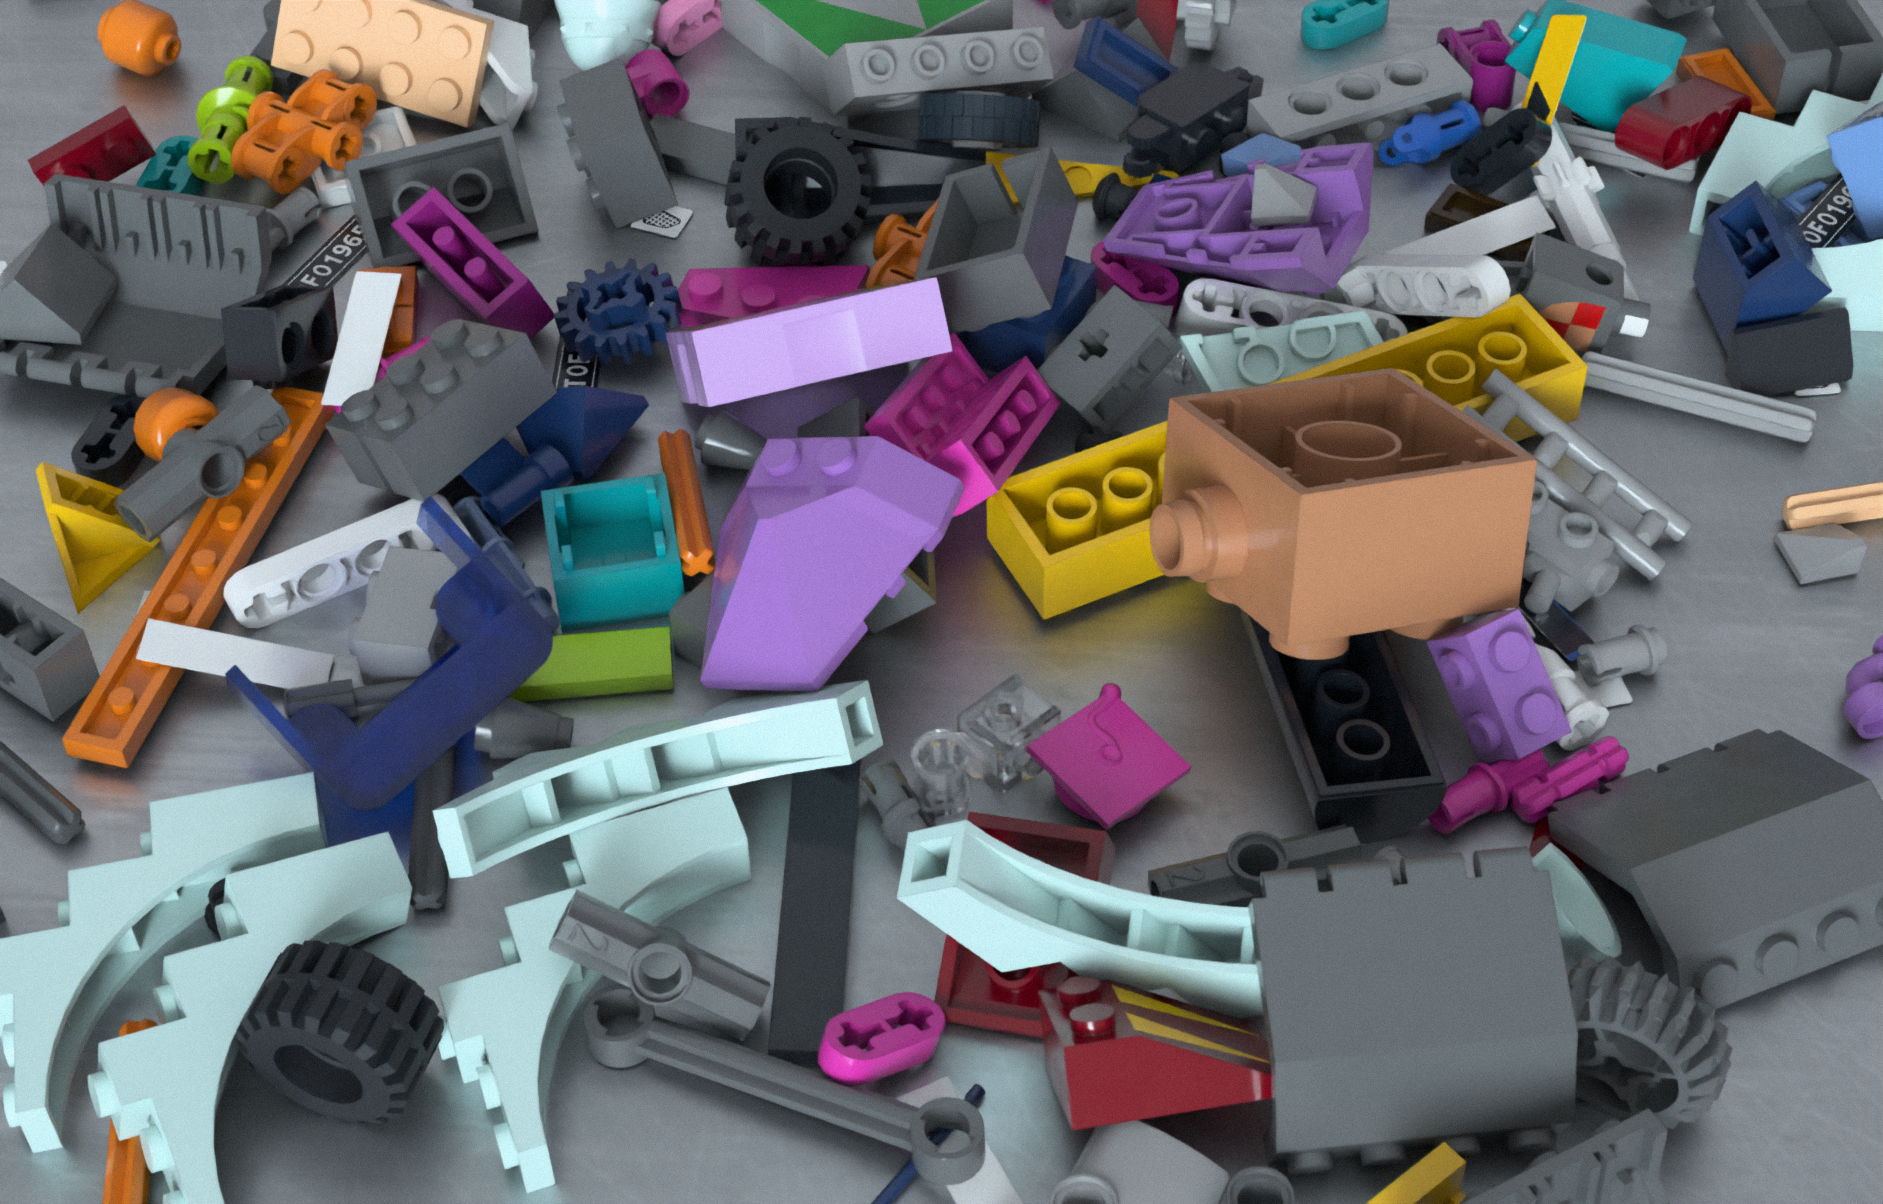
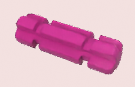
M1613 736L1600 738L1587 746L1589 753L1586 750H1579L1539 773L1541 780L1533 777L1514 787L1512 797L1509 800L1512 810L1518 813L1521 820L1525 823L1537 822L1549 814L1547 807L1554 804V802L1594 789L1600 785L1598 779L1608 781L1624 772L1626 762L1629 760L1626 748L1620 746L1618 740Z

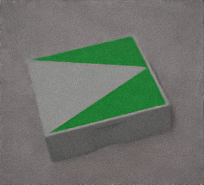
M720 0L722 27L764 61L789 74L798 83L803 92L830 113L831 108L822 63L844 43L1013 29V0ZM874 113L835 117L846 126H850Z

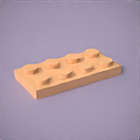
M281 0L271 65L309 78L315 72L327 69L336 73L341 81L348 84L363 83L374 89L376 98L463 127H469L475 124L495 21L430 0Z

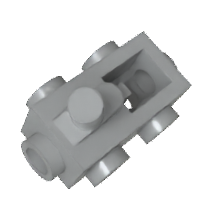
M1538 481L1534 482L1522 575L1532 585L1525 597L1524 603L1531 612L1544 614L1549 610L1554 599L1572 612L1590 597L1595 596L1598 598L1603 596L1616 581L1620 569L1617 564L1610 560L1614 542L1598 532V524L1591 516L1578 512L1569 513L1548 498L1547 488Z

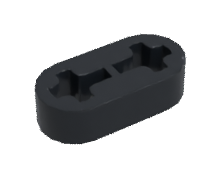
M1526 108L1515 109L1507 113L1457 151L1450 167L1452 180L1458 186L1485 196L1494 193L1546 154L1552 140L1550 125Z
M136 393L130 395L121 394L110 399L101 408L71 452L72 462L77 474L116 488L123 485L130 478L145 456L136 443L133 426L135 414L146 398L138 397Z

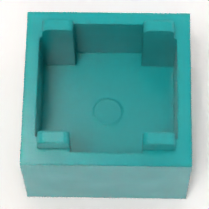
M665 473L541 491L553 585L562 632L669 616V611L673 609L676 601L685 592Z

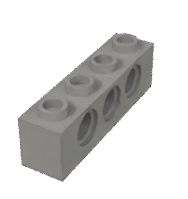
M1044 27L844 43L822 63L832 117L919 109L920 95L928 93L984 91L1002 93L1009 97L1029 98L1054 79Z
M1439 43L1250 99L1248 101L1246 133L1251 138L1265 133L1296 144L1302 150L1317 146L1371 142L1373 151H1376L1383 141L1392 138V134L1397 128L1405 125L1409 117L1422 112L1431 116L1449 110L1453 102L1462 99L1470 104L1473 79Z

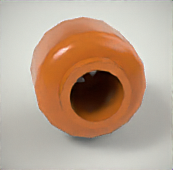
M124 0L118 5L110 7L103 14L98 26V40L102 44V50L106 58L116 65L143 76H152L160 73L166 66L172 65L180 54L181 39L178 36V27L173 16L141 1Z
M169 387L155 391L142 402L135 414L133 430L136 443L146 456L160 463L164 447L174 433L183 428L191 427L200 430L218 416L220 412L212 402L186 389Z

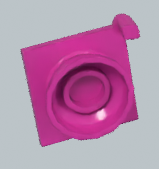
M1114 683L1105 684L1100 691L1098 699L1027 745L1026 752L1052 776L1055 792L1065 806L1084 818L1097 821L1105 830H1108L1118 822L1136 816L1147 805L1149 800L1190 773L1191 766L1121 700V689Z

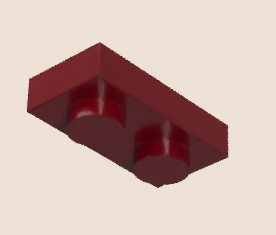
M123 105L28 159L33 173L43 186L54 174L109 182L157 154L147 136L126 106Z

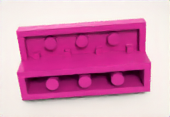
M953 331L949 334L953 351L922 358L867 421L864 428L870 436H879L959 478L965 489L953 514L954 517L970 510L1000 490L1061 403L1027 356H1024L991 379H988Z

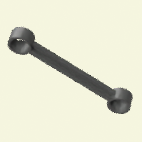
M623 984L607 986L597 991L589 998L583 1009V1023L590 1053L598 1062L614 1068L631 1067L650 1058L912 1152L913 1164L918 1173L936 1184L955 1185L963 1183L974 1177L984 1164L986 1156L984 1120L980 1112L965 1100L953 1097L937 1098L918 1108L858 1086L842 1084L827 1075L658 1017L655 1014L654 1005L644 1003L634 995L631 988ZM619 1016L637 1017L641 1024L635 1031L622 1036H609L608 1029L602 1025L608 1020ZM942 1128L955 1129L968 1134L971 1143L958 1152L939 1153L937 1152L938 1145L932 1143L927 1137Z

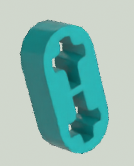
M1316 0L1305 6L1302 11L1301 40L1307 46L1319 50H1331L1341 47L1383 27L1387 22L1390 0Z
M176 136L162 142L155 150L157 155L151 157L136 186L197 196L205 180L198 178L191 171L187 164V155L192 144L199 139L192 136Z

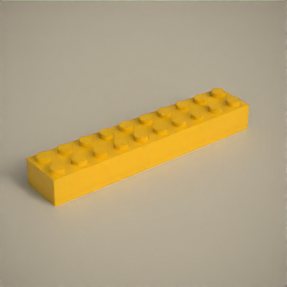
M1521 294L1509 297L1505 304L1484 316L1477 318L1453 317L1270 384L1394 368L1460 411H1463L1469 405L1483 416L1495 399L1480 387L1492 372L1497 369L1562 421L1568 423L1578 419L1588 366ZM1515 415L1502 431L1515 442L1538 434ZM1168 420L1007 478L998 492L987 498V538L1043 620L1165 575L1154 559L1149 529L1154 509L1162 504Z

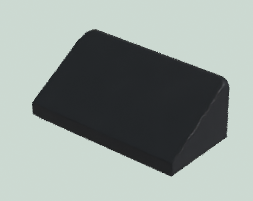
M1845 307L1732 329L1725 371L1726 377L1733 388L1767 397L1852 379L1854 366L1849 312Z

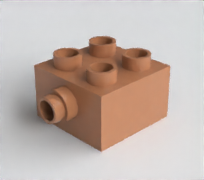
M1394 368L1169 398L1162 504L1154 509L1150 520L1151 549L1158 567L1165 575L1169 577L1189 576L1196 582H1205V589L1209 595L1220 601L1240 607L1269 631V643L1271 646L1288 656L1308 660L1335 658L1348 650L1350 636L1387 629L1403 636L1431 640L1461 625L1463 616L1519 606L1537 459Z

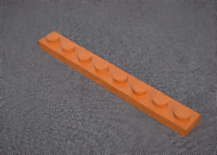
M290 387L272 390L271 396L283 406L291 421L287 426L288 430L245 464L243 478L233 493L224 498H207L63 736L62 742L68 756L129 768L185 671L184 668L136 659L148 618L209 630L225 602L224 587L227 581L236 572L245 568L325 430V424L330 421L335 413L333 405H321L324 393Z

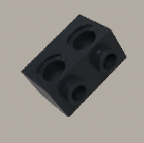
M280 285L221 309L228 379L252 380L253 386L257 385L266 390L283 388L289 385V378L317 373L318 365L334 357L338 342L333 287Z

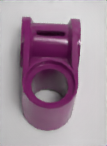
M1494 19L1485 20L1480 24V27L1455 31L1452 27L1441 28L1438 32L1437 44L1440 43L1473 79L1470 104L1474 106L1475 110L1486 112L1488 108L1492 107L1503 110L1510 107L1513 100L1516 69L1504 61L1511 45L1503 35L1498 22Z

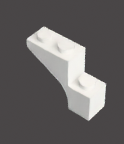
M430 0L495 21L479 104L496 125L509 123L511 130H514L522 112L528 113L532 109L538 90L537 82L532 81L531 71L534 65L535 51L529 47L528 26L473 8V0Z

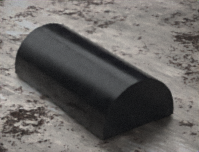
M1241 609L1242 625L1318 829L1322 830L1345 824L1347 828L1353 827L1360 844H1368L1399 836L1415 828L1430 817L1443 801L1448 786L1384 630L1350 636L1348 650L1338 657L1323 660L1300 659L1288 656L1274 649L1269 643V631Z

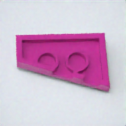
M869 265L689 269L678 288L683 308L679 312L681 325L694 327L866 288L867 279L870 274Z

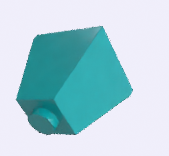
M1547 0L1536 13L1527 9L1513 25L1508 36L1514 42L1504 61L1528 79H1531L1551 17L1553 15H1585L1587 20L1560 102L1598 130L1612 133L1617 128L1627 109L1633 104L1646 99L1675 70L1688 39L1677 32L1564 0Z

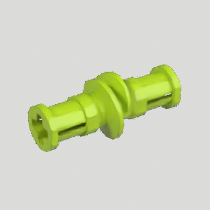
M244 55L233 59L225 72L226 83L223 86H216L209 90L199 101L196 118L197 125L201 131V139L192 144L187 155V164L191 171L200 179L219 184L227 182L235 174L231 167L232 149L239 137L248 131L246 119L250 105L259 94L264 91H271L274 84V75L270 67L263 60L254 56ZM252 67L253 70L248 81H243L247 69ZM217 154L219 155V161L215 170L211 172L209 169Z

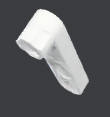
M1369 254L1349 264L1335 288L1320 293L1319 296L1320 300L1382 311L1388 314L1477 318L1486 315L1507 302L1510 297V284L1505 271L1499 263L1485 255ZM1438 279H1439L1440 282L1442 283V285H1443L1445 291L1441 288Z
M1204 278L1192 281L1186 287L1172 330L1173 337L1179 341L1180 336L1201 333L1203 337L1231 333L1235 328L1256 326V329L1267 328L1257 324L1250 317V313L1256 311L1271 314L1279 323L1276 326L1293 324L1294 320L1365 310L1383 342L1408 334L1407 328L1401 320L1394 315L1382 311ZM1234 309L1240 310L1237 318L1231 317Z
M434 494L426 502L411 499L239 570L227 581L224 587V599L240 625L246 628H261L368 584L372 572L380 571L389 546L463 554L465 562L466 558L474 552L475 542L445 497ZM403 533L405 538L400 539L399 535ZM377 540H386L384 547L377 553L368 557H359L362 550L370 543ZM319 564H329L326 571L319 577L310 581H301L305 572ZM288 581L289 586L284 588L282 583ZM259 594V597L253 600V597Z

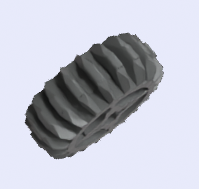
M1608 956L1601 965L1593 959L1582 957L1576 966L1566 965L1578 1031L1575 1098H1580L1590 1104L1591 1108L1600 1109L1619 1119L1622 1117L1628 1119L1649 1108L1660 1122L1669 1129H1674L1680 1121L1695 1123L1701 1112L1709 1111L1713 1101L1719 1098L1725 1084L1726 1076L1731 1066L1729 1058L1733 1049L1726 1042L1729 1029L1721 1022L1714 1020L1715 1007L1710 1004L1696 1002L1694 1000L1695 988H1679L1669 982L1668 972L1657 976L1645 971L1640 961H1637L1632 967L1622 966L1612 956Z

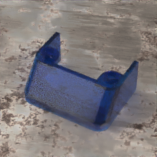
M431 496L420 504L416 524L459 570L441 587L435 601L436 618L444 631L456 642V645L361 729H358L341 710L328 704L309 705L287 720L236 664L225 673L228 689L292 758L307 772H314L316 780L344 805L359 812H374L390 804L545 664L552 650V632L545 619Z

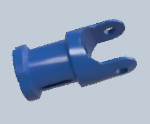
M1462 99L1453 102L1449 110L1431 116L1424 112L1409 117L1404 126L1394 131L1392 138L1380 144L1378 148L1379 158L1389 166L1405 162L1423 164L1438 159L1442 151L1460 145L1463 146L1481 133V122L1478 113L1472 104ZM1387 149H1391L1393 151L1394 157H1389L1387 155Z

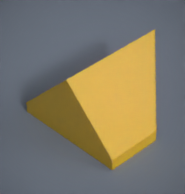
M42 461L36 468V474L46 514L76 611L79 614L154 549L161 539L158 536L151 543L142 539L122 519L114 504L117 502L116 497L125 490Z

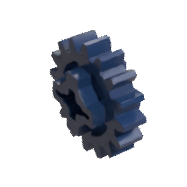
M630 259L624 268L616 269L612 261H608L605 264V272L599 274L591 269H587L584 271L585 282L569 281L566 286L570 296L557 297L556 299L559 312L554 314V318L566 350L568 352L577 350L580 360L583 362H587L595 355H598L601 366H608L613 357L621 356L625 365L630 364L633 359V353L638 351L651 356L654 354L651 344L655 341L668 343L666 333L669 332L668 328L681 326L679 312L683 308L677 286H674L670 273L666 272L659 275L657 265L654 263H650L642 270H639L636 259Z

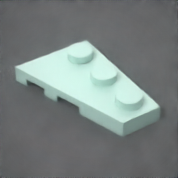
M1365 310L1294 320L1293 324L1256 329V326L1235 328L1231 333L1203 337L1201 333L1180 336L1178 341L1183 347L1181 349L1183 355L1205 393L1267 385L1384 343Z

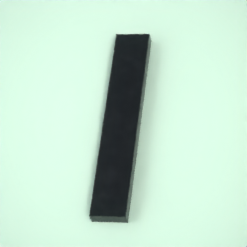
M863 758L849 765L793 773L768 1055L795 1065H819L817 1052L825 1027L831 1018L845 1012L861 793L859 780L862 777Z

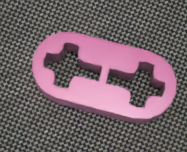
M669 0L660 7L654 23L652 44L673 56H681L722 28L720 0Z

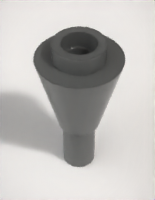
M723 408L716 417L708 415L704 419L696 437L695 448L702 450V464L750 470L766 444L767 439L729 410Z

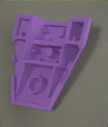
M1372 143L1308 148L1300 150L1301 161L1274 167L1317 186L1318 196L1310 223L1252 226L1251 211L1255 168L1257 164H1266L1264 158L1247 162L1248 173L1215 180L1213 170L1143 185L1103 240L1105 249L1108 252L1198 276L1272 291H1301L1307 295H1316L1334 289L1369 231L1374 155Z
M879 436L768 439L743 481L719 531L700 681L705 688L818 692L867 632L868 627L863 620L885 594L888 597L894 598L903 588L906 581L901 574L922 548L924 551L931 553L943 539L965 489L961 480Z

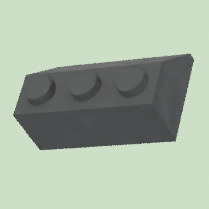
M509 123L344 163L342 171L373 268L384 266L400 267L420 262L391 224L433 187L492 244L539 232Z

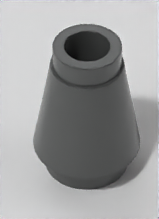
M502 694L499 695L498 700L483 698L477 719L474 749L476 751L489 752L490 759L521 758L533 752L570 748L574 718L562 717L561 714Z

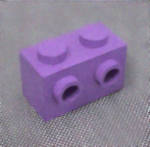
M1520 608L1479 615L1427 641V645L1478 762L1518 760L1572 732Z

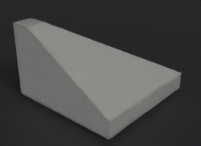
M1257 164L1254 174L1252 198V226L1310 223L1318 196L1317 186L1268 164Z
M1834 522L1776 533L1774 539L1800 584L1859 573L1867 548V543L1863 537Z

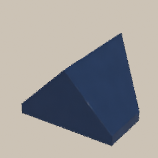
M588 386L555 388L557 393L516 426V429L528 454H531L544 444L550 445L559 451L569 464L573 473V482H587L649 406L644 396Z

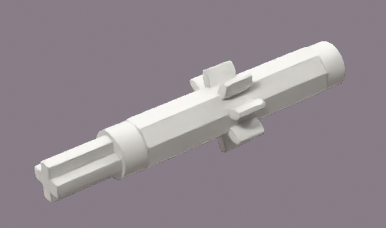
M1523 101L1517 104L1512 111L1521 108ZM1554 117L1551 125V145L1546 154L1540 159L1538 165L1530 166L1535 176L1533 180L1538 190L1533 191L1529 196H1538L1553 223H1558L1567 243L1618 261L1624 267V298L1640 301L1626 273L1627 264L1620 252V246L1599 206L1600 201L1596 192L1605 186L1595 166L1587 167L1582 157L1575 158Z

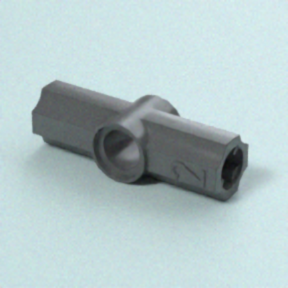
M255 385L200 430L191 427L183 428L174 433L164 447L162 461L116 497L117 502L114 505L120 516L139 537L151 543L206 496L217 499L224 498L233 493L243 478L245 464L288 430L287 426L291 421L285 409L266 389Z
M1345 824L1284 839H1279L1273 834L1262 831L1246 832L1237 836L1230 843L1227 852L1148 870V888L1150 895L1211 905L1248 907L1251 899L1262 898L1260 872L1314 867L1319 892H1328L1326 879L1327 865L1363 862L1361 844L1353 827L1347 828Z
M576 890L568 902L548 947L549 950L631 988L634 995L646 1004L654 1006L667 1005L741 1041L753 1029L771 988L770 981L688 943L685 936L676 929L663 925L652 926L579 890ZM654 952H665L674 956L680 966L668 978L656 979L645 974L640 967V963L646 956Z

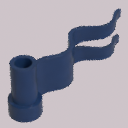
M504 437L460 473L482 495L480 503L483 511L494 524L500 527L505 526L541 500V491L569 487L573 484L574 480L569 464L554 447L544 444L527 457H524Z

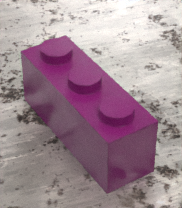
M435 187L430 189L391 224L418 260L482 324L526 333L530 340L554 319V312L532 282Z

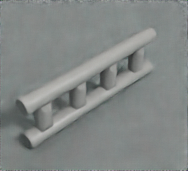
M1495 369L1480 387L1495 399L1488 410L1482 416L1467 405L1462 412L1525 452L1527 451L1502 432L1514 415L1541 435L1544 439L1532 454L1537 459L1535 481L1540 482L1547 488L1548 498L1569 513H1584L1594 518L1599 527L1598 532L1614 542L1613 552L1652 581L1667 563L1664 558L1651 549L1662 532L1666 533L1676 542L1680 541L1689 531L1693 522L1499 370ZM1563 454L1593 476V479L1582 494L1552 471ZM1613 493L1643 515L1632 533L1601 510Z

